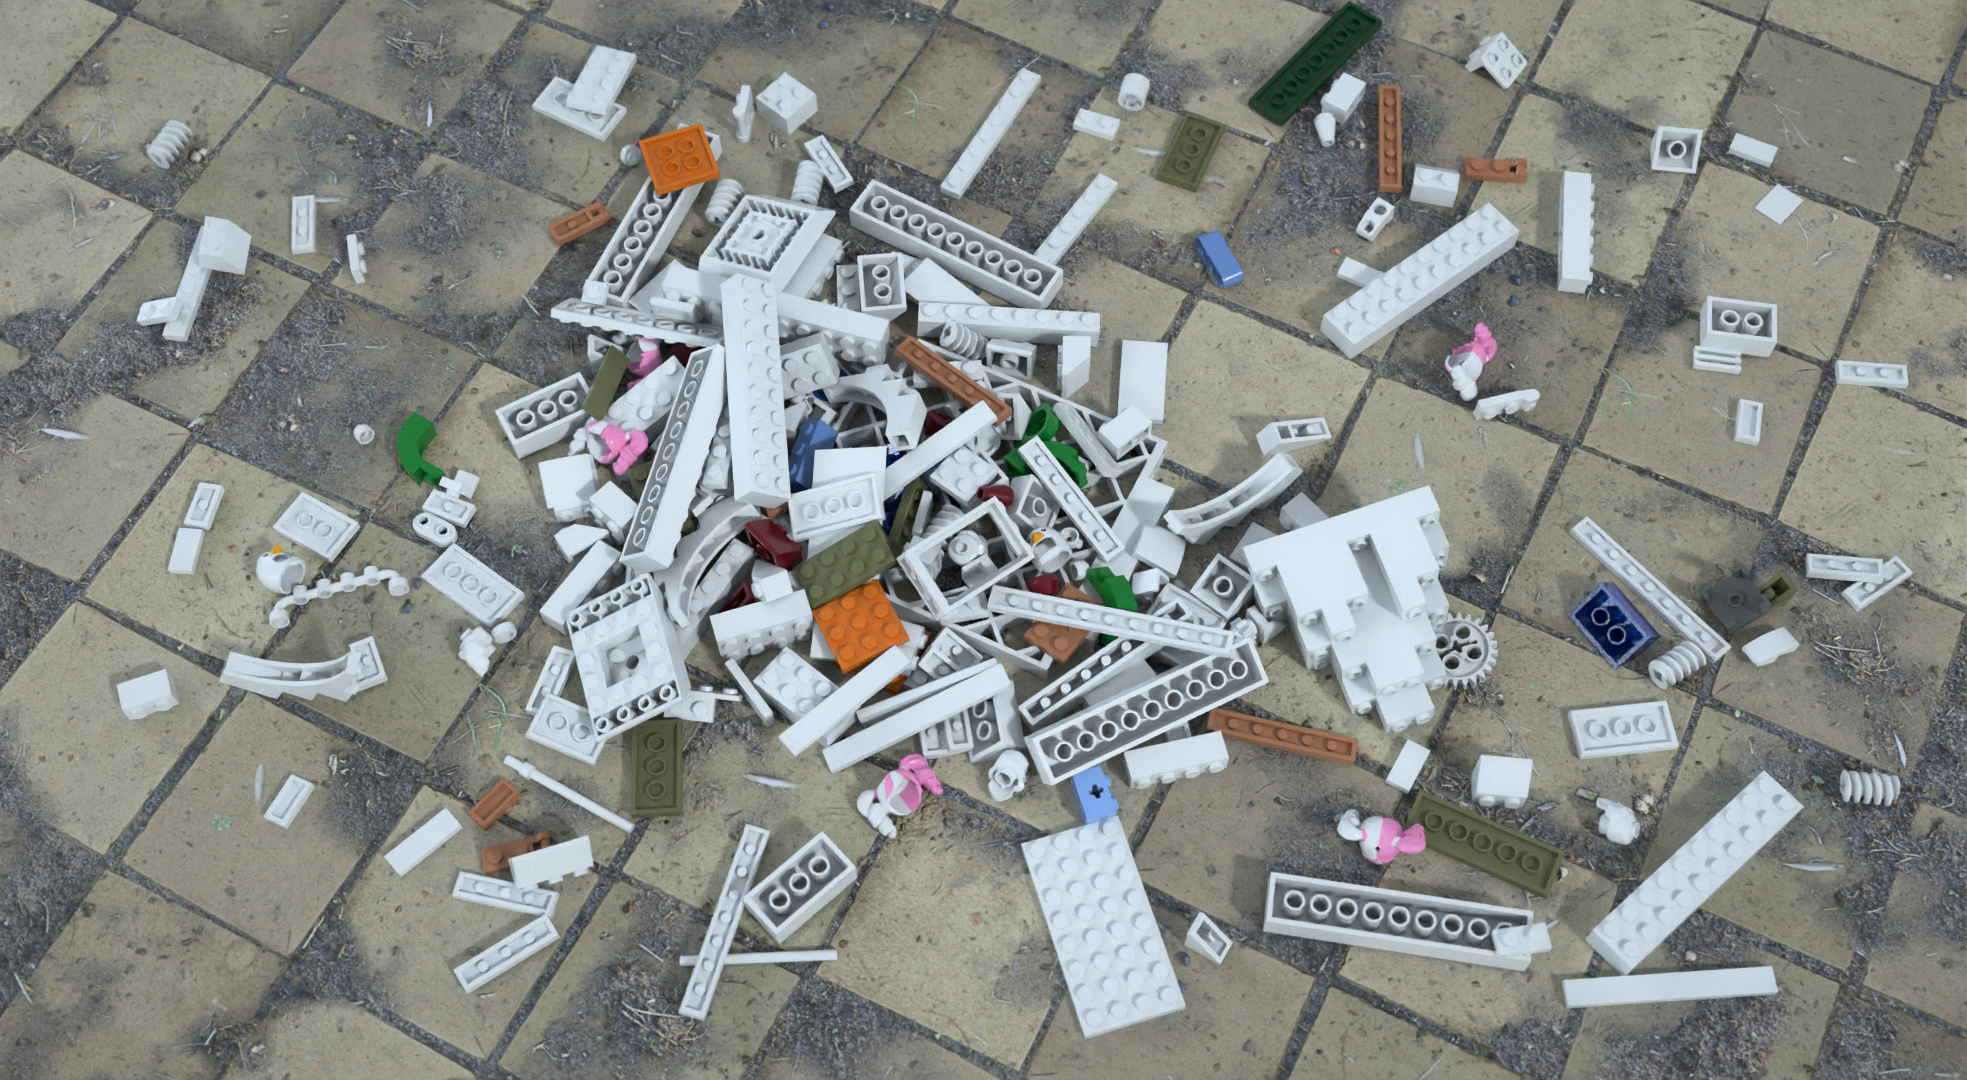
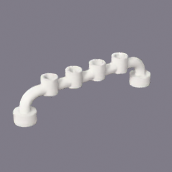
M368 566L364 569V575L355 577L353 573L345 572L340 575V582L331 584L329 579H320L316 582L317 588L307 590L306 586L297 585L292 589V595L283 597L276 603L274 611L269 614L270 626L280 629L290 624L289 613L284 610L289 605H304L310 599L317 597L326 599L339 591L352 592L358 586L365 584L374 586L384 579H391L388 583L390 594L402 596L409 592L408 580L401 577L395 570L386 569L379 571L376 566Z

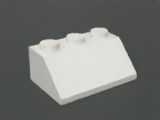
M902 252L857 256L862 313L887 319L889 322L907 310Z
M1010 680L1013 687L967 709L974 749L968 751L970 763L997 760L1005 750L1013 749L1020 752L1026 749L1013 681Z
M588 835L508 859L516 889L522 888L523 892L539 888L537 883L548 880L549 885L563 881V875L573 872L574 877L589 873L588 867L594 866Z

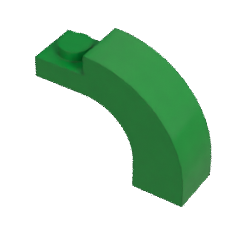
M414 412L399 432L397 440L399 458L408 476L416 484L420 485L424 480L430 486L434 487L436 485L443 490L444 487L440 486L439 483L442 476L446 477L444 471L423 459L425 448L437 435L432 422Z
M1042 441L1080 489L1088 484L1087 469L1079 461L1076 449L1057 441ZM1020 447L1004 456L1007 473L1013 478L1029 474L1035 476V473L1017 452Z
M1108 566L1088 569L1085 577L1099 593L1105 607L1138 613L1133 590L1124 575L1115 576ZM1100 633L1098 638L1107 646L1119 636Z

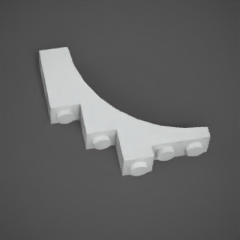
M888 364L867 367L865 373L839 377L837 384L822 388L829 403L849 402L851 400L874 406L887 415L888 421L885 434L893 451L916 448L927 409L919 393H910L904 378H894Z
M1279 452L1251 477L1223 495L1192 508L1169 510L1163 517L1168 522V528L1174 534L1184 535L1191 544L1205 545L1223 526L1235 527L1254 508L1265 510L1303 470L1289 454Z
M733 495L707 508L698 515V530L681 538L676 544V558L673 559L669 568L653 571L654 581L668 603L669 607L666 610L672 621L676 620L682 628L691 624L690 606L692 595L706 566L722 547L745 529L744 525L746 523L762 519L759 506L735 501Z
M354 650L336 660L307 664L269 661L230 651L218 682L278 699L281 693L284 692L312 701L318 693L347 702L351 695L357 694L360 685L357 677L360 674L363 663L359 662L361 653Z

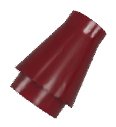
M1005 484L987 487L980 486L977 490V499L986 502L996 496L998 501H1001L1005 507H1008L1013 502L1014 492L1012 488Z

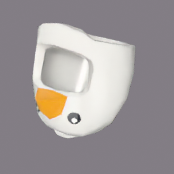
M1042 526L1034 529L1027 537L1026 542L1032 547L1035 556L1031 562L1041 574L1046 575L1057 571L1072 556V550L1068 542L1055 529Z
M279 544L274 546L271 551L261 555L257 560L256 566L258 581L263 586L274 592L286 595L291 593L295 586L302 583L306 571L305 561L295 556H288L283 552Z

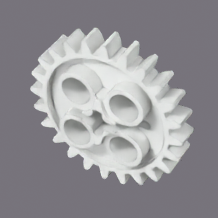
M1458 612L1456 618H1453L1451 613H1448L1446 624L1440 629L1434 630L1437 637L1436 644L1444 643L1446 645L1443 649L1436 648L1439 657L1443 658L1441 661L1447 673L1446 682L1443 683L1444 688L1449 683H1452L1454 690L1457 689L1458 684H1462L1465 690L1467 689L1468 682L1475 687L1477 685L1476 679L1478 678L1484 682V673L1491 675L1492 668L1490 666H1496V659L1494 658L1498 657V650L1494 649L1497 647V641L1492 640L1494 633H1486L1488 630L1487 624L1479 626L1480 618L1472 622L1471 614L1462 619L1461 612ZM1466 633L1469 637L1460 639L1456 635ZM1471 653H1476L1480 656V658L1471 659L1468 657V655ZM1454 663L1458 667L1456 669H1448L1446 665Z

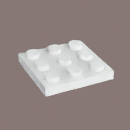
M1171 583L1165 585L1146 613V615H1152L1179 596L1194 614V624L1224 630L1230 619L1228 620L1203 601ZM1164 646L1154 653V655L1173 666H1178L1203 654L1170 646Z

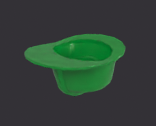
M1042 403L1035 409L1022 440L1013 441L1015 449L1026 444L1036 436L1041 441H1050L1061 425V421L1052 413V407L1049 403Z

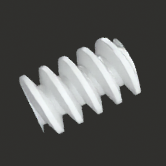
M169 120L166 123V127L161 129V133L152 141L146 152L154 163L164 169H168L170 167L168 162L173 163L175 161L173 156L177 157L179 155L178 150L184 149L183 144L189 142L187 137L191 138L193 134L186 125L178 121Z
M805 160L798 165L790 200L817 206L824 172L815 162Z
M726 178L718 181L708 208L705 211V217L712 225L718 228L723 227L742 198L741 193L744 192L742 185L733 179Z
M955 320L946 324L940 336V345L942 347H947L948 350L953 351L955 354L970 360H982L987 356L988 338L975 333V331Z
M945 504L936 515V518L932 520L931 525L927 527L926 533L921 535V538L926 539L962 517L964 513L953 505ZM960 531L956 532L955 534L951 535L950 537L939 543V545H941L942 558L945 556L943 550L948 551V543H950L954 539L953 536H957Z
M1684 641L1679 646H1675L1672 650L1659 656L1657 660L1651 661L1648 670L1652 681L1659 688L1665 690L1668 685H1675L1676 680L1681 681L1684 676H1689L1691 671H1697L1699 666L1704 667L1706 665V658L1697 645Z
M1843 770L1840 776V792L1844 802H1848L1850 796L1853 795L1854 803H1859L1861 796H1863L1864 804H1869L1871 797H1873L1875 805H1880L1883 798L1885 806H1890L1892 800H1896L1899 796L1900 781L1897 775L1889 777L1887 774L1878 775L1877 773L1868 774L1867 772H1860L1858 774L1857 771L1847 772Z

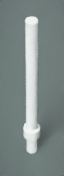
M511 755L505 758L504 764L519 771V775L528 780L530 778L628 833L633 831L635 824L536 770V766L529 762L523 763Z
M837 949L728 954L724 965L837 960L838 956ZM699 955L680 956V966H695Z

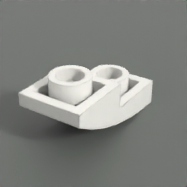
M1782 627L1749 642L1742 650L1759 667L1773 663L1779 655L1795 651L1800 644Z

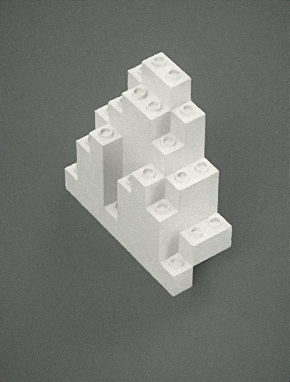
M1429 485L1243 547V558L1254 583V603L1259 612L1268 622H1283L1287 619L1307 670L1312 668L1321 669L1331 662L1351 713L1359 712V714H1363L1376 707L1386 733L1390 731L1400 732L1405 730L1408 725L1414 723L1424 724L1430 721L1434 715L1435 707L1427 689H1438L1446 682L1447 673L1436 650L1437 637L1434 630L1440 629L1446 624L1449 603L1438 580L1439 571L1447 565L1450 545L1439 523L1440 508Z

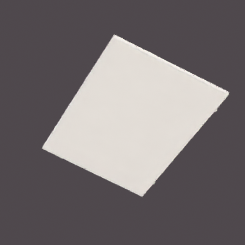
M887 447L815 450L812 488L877 472L879 474L884 503ZM863 526L809 539L808 559ZM879 574L872 579H879Z

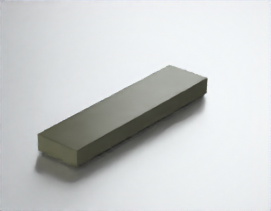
M613 345L607 349L581 406L583 410L597 421L605 417L630 360Z
M922 475L906 485L888 536L890 545L897 558L902 554L905 544L910 542L922 494L928 488Z

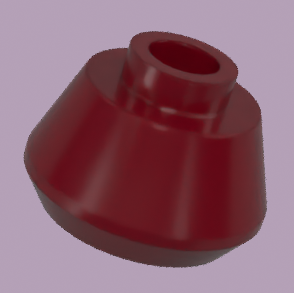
M935 410L927 411L923 427L926 429L924 433L931 437L952 421Z
M1055 574L1028 579L1026 585L1032 593L1053 596L1058 590L1059 577Z

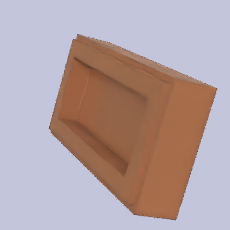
M503 777L467 814L481 828L487 831L522 794Z

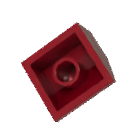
M771 519L751 521L744 525L751 548L765 562L786 569L789 573V571L803 561L801 545L787 536V532L781 524L778 523L776 525Z

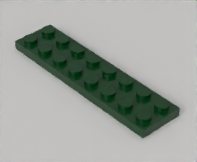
M1348 1L1248 100V106L1282 127L1382 27L1383 21Z

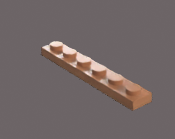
M1379 85L1378 87L1379 192L1401 193L1402 190L1400 86Z
M908 337L895 348V355L968 408H972L983 400L997 416L998 420L992 424L994 427L999 426L1012 415V408L914 337Z
M1218 708L1210 710L1206 733L1221 731L1222 736L1352 766L1355 762L1359 740Z

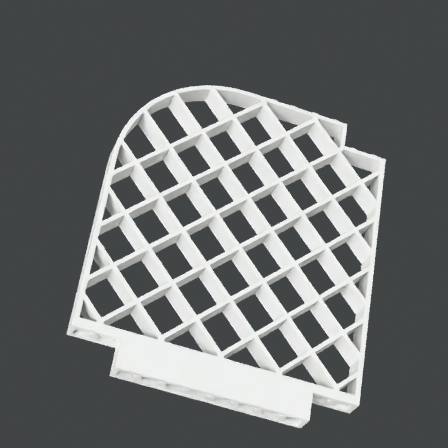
M918 339L919 342L947 362L972 361ZM906 362L899 364L897 372L892 371L895 379L904 378L908 389L919 391L929 388H914L913 376H910L913 367ZM982 365L983 382L996 396L997 393H1019L1023 399L1031 402L1034 411L1045 402L1049 403L1052 408L1057 402L1069 403L1097 439L1099 431H1095V429L1099 430L1103 423L1113 420L1103 414ZM941 388L946 402L927 407L926 409L927 411L935 410L949 418L950 416L945 411L944 406L949 402H955L957 399L954 400L952 395ZM850 400L848 405L845 404L842 407L837 423L834 422L831 425L833 429L839 432L833 449H842L873 439L876 440L878 447L885 446L883 437L886 436L887 419L877 422L871 405ZM965 405L958 411L963 413L969 408ZM860 406H863L869 425L846 431ZM923 429L922 435H920L918 440L919 444L926 440ZM1149 435L1134 447L1138 457L1117 463L1123 471L1117 478L1142 471L1127 500L1124 499L1116 481L1117 478L1103 477L1096 469L1088 471L1086 474L1088 484L1083 488L1104 482L1109 487L1114 502L1095 507V509L1104 520L1117 517L1111 530L1125 546V549L1107 563H1104L1088 542L1089 549L1072 553L1070 560L1062 568L1050 573L1057 574L1062 588L1067 582L1070 583L1066 571L1070 570V563L1077 560H1083L1088 564L1093 563L1090 569L1108 566L1115 576L1124 575L1128 579L1138 560L1131 555L1145 520L1151 524L1153 529L1156 525L1160 526L1164 519L1163 516L1167 513L1173 501L1175 489L1153 480L1167 453L1168 441ZM1055 436L1050 441H1056ZM1072 439L1061 442L1076 449L1077 453L1083 450ZM1003 440L1008 453L1015 449L1013 440ZM913 449L889 455L887 451L886 468ZM1004 459L995 461L1003 473L1008 474ZM905 488L900 489L884 501V510L900 505ZM927 488V491L932 492L933 496L939 494L943 506L945 504L951 505L948 495L944 490L940 489L935 493ZM960 509L964 515L967 514L964 509ZM987 513V514H985L984 516L980 517V518L977 519V520H980V519H983V518H986V517H991V516L989 515V513ZM1068 516L1056 519L1052 529L1062 531L1067 527H1077ZM936 517L929 519L927 527L931 525L932 520ZM991 518L998 537L986 540L988 555L1004 551L1009 563L1016 559L1014 552ZM890 531L885 532L887 538L890 534ZM1020 533L1023 539L1026 541L1028 535ZM949 552L944 553L942 569L957 565L950 558ZM1034 565L1023 569L1019 568L1001 579L996 586L1007 588L1017 586L1019 590L1029 592L1026 586L1028 579L1044 574H1041ZM901 566L885 570L879 574V579L877 580L881 587L886 588L887 593L885 594L896 614L937 632H940L944 626H947L971 647L1044 680H1047L1056 663L1055 659L1035 646L1018 651L1006 647L999 633L1000 630L1031 621L1033 624L1036 620L1007 614L993 617L992 611H988L989 617H985L986 620L964 627L954 623L940 625V620L936 621L923 599L907 603L896 597L892 584L909 579L906 577ZM1085 578L1079 590L1104 606L1099 593L1088 579ZM875 579L868 580V581H866L865 583L861 584L860 586L856 587L855 589H857V588H859V587H861V586H863V585H865V584H867V583H869V582H871V581H873V580H875ZM963 586L942 594L945 598L954 597L969 588L968 586ZM992 587L984 591V594H991ZM1091 631L1080 647L1094 652L1100 641L1098 638L1100 633ZM991 633L993 640L984 637V635Z

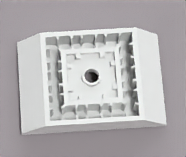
M747 194L700 257L698 271L728 279L736 273L774 283L776 291L782 292L836 212L832 209L766 194Z
M648 572L565 614L598 743L684 702L691 688L674 623L666 610L669 607L668 603ZM639 658L637 667L631 669L632 662Z

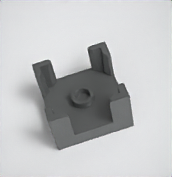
M1743 564L1732 569V576L1716 586L1711 587V584H1708L1699 589L1701 598L1728 636L1772 611L1771 602L1754 585L1750 579L1749 572Z

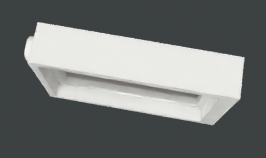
M994 496L905 551L897 558V561L936 621H938L1034 559L1035 556L1030 544L1019 533L1017 524L1011 521L1006 513L1004 504ZM989 513L1017 558L947 602L918 556Z

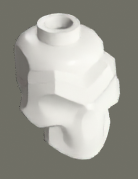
M963 530L949 543L948 552L952 561L958 566L963 567L985 553L988 555V545L982 535L972 530Z
M477 627L474 630L468 628L459 638L463 642L460 644L458 655L460 659L467 663L469 668H472L482 677L487 673L490 664L488 658L497 648L491 644L493 637L482 627Z
M1013 749L1003 751L994 766L989 769L988 777L991 781L988 784V788L995 801L1007 800L1012 797L1014 792L1018 793L1024 788L1029 762L1021 752Z
M1597 798V807L1605 811L1600 818L1599 833L1606 834L1610 842L1623 845L1629 844L1633 838L1638 837L1640 823L1636 822V818L1630 808L1609 799Z

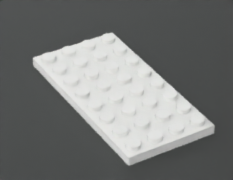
M1119 816L1022 843L1021 848L1084 1038L1094 1037L1185 1009L1186 1005Z

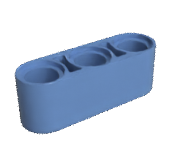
M1218 230L1195 238L1199 254L1221 289L1243 282L1242 269Z

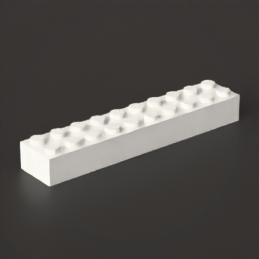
M680 123L676 130L689 126ZM704 131L717 162L722 153L720 136ZM649 175L588 280L610 285L606 304L629 308L628 301L648 282L705 182L657 196Z
M872 179L849 209L851 226L921 260H925L928 257L946 272L1021 308L1046 310L1063 285V269Z
M1487 203L1325 313L1320 330L1351 360L1513 248L1520 230L1490 203Z
M671 264L662 283L664 298L695 304L699 315L698 322L723 326L721 284L728 278ZM776 291L779 343L786 344L823 332L833 356L843 358L846 361L862 363L869 367L883 365L890 348L889 320Z
M736 273L721 284L734 498L738 502L775 509L791 500L776 289L774 283Z
M718 343L692 352L626 539L619 562L641 574L669 568L673 562V553L676 544L681 538L680 532L683 523L688 517L690 502L696 493L695 487L703 473L702 467L709 455V446L716 434V425L723 413V404L728 395L725 348Z
M1237 637L1233 640L1229 658L1203 653L1024 737V740L1043 784L1054 785L1268 683L1269 680L1251 637Z
M1763 771L1600 922L1585 940L1621 976H1627L1779 833L1804 806L1768 773Z
M1271 872L1267 886L1263 931L1525 971L1531 962V954L1498 958L1491 933L1496 929L1533 924V911Z

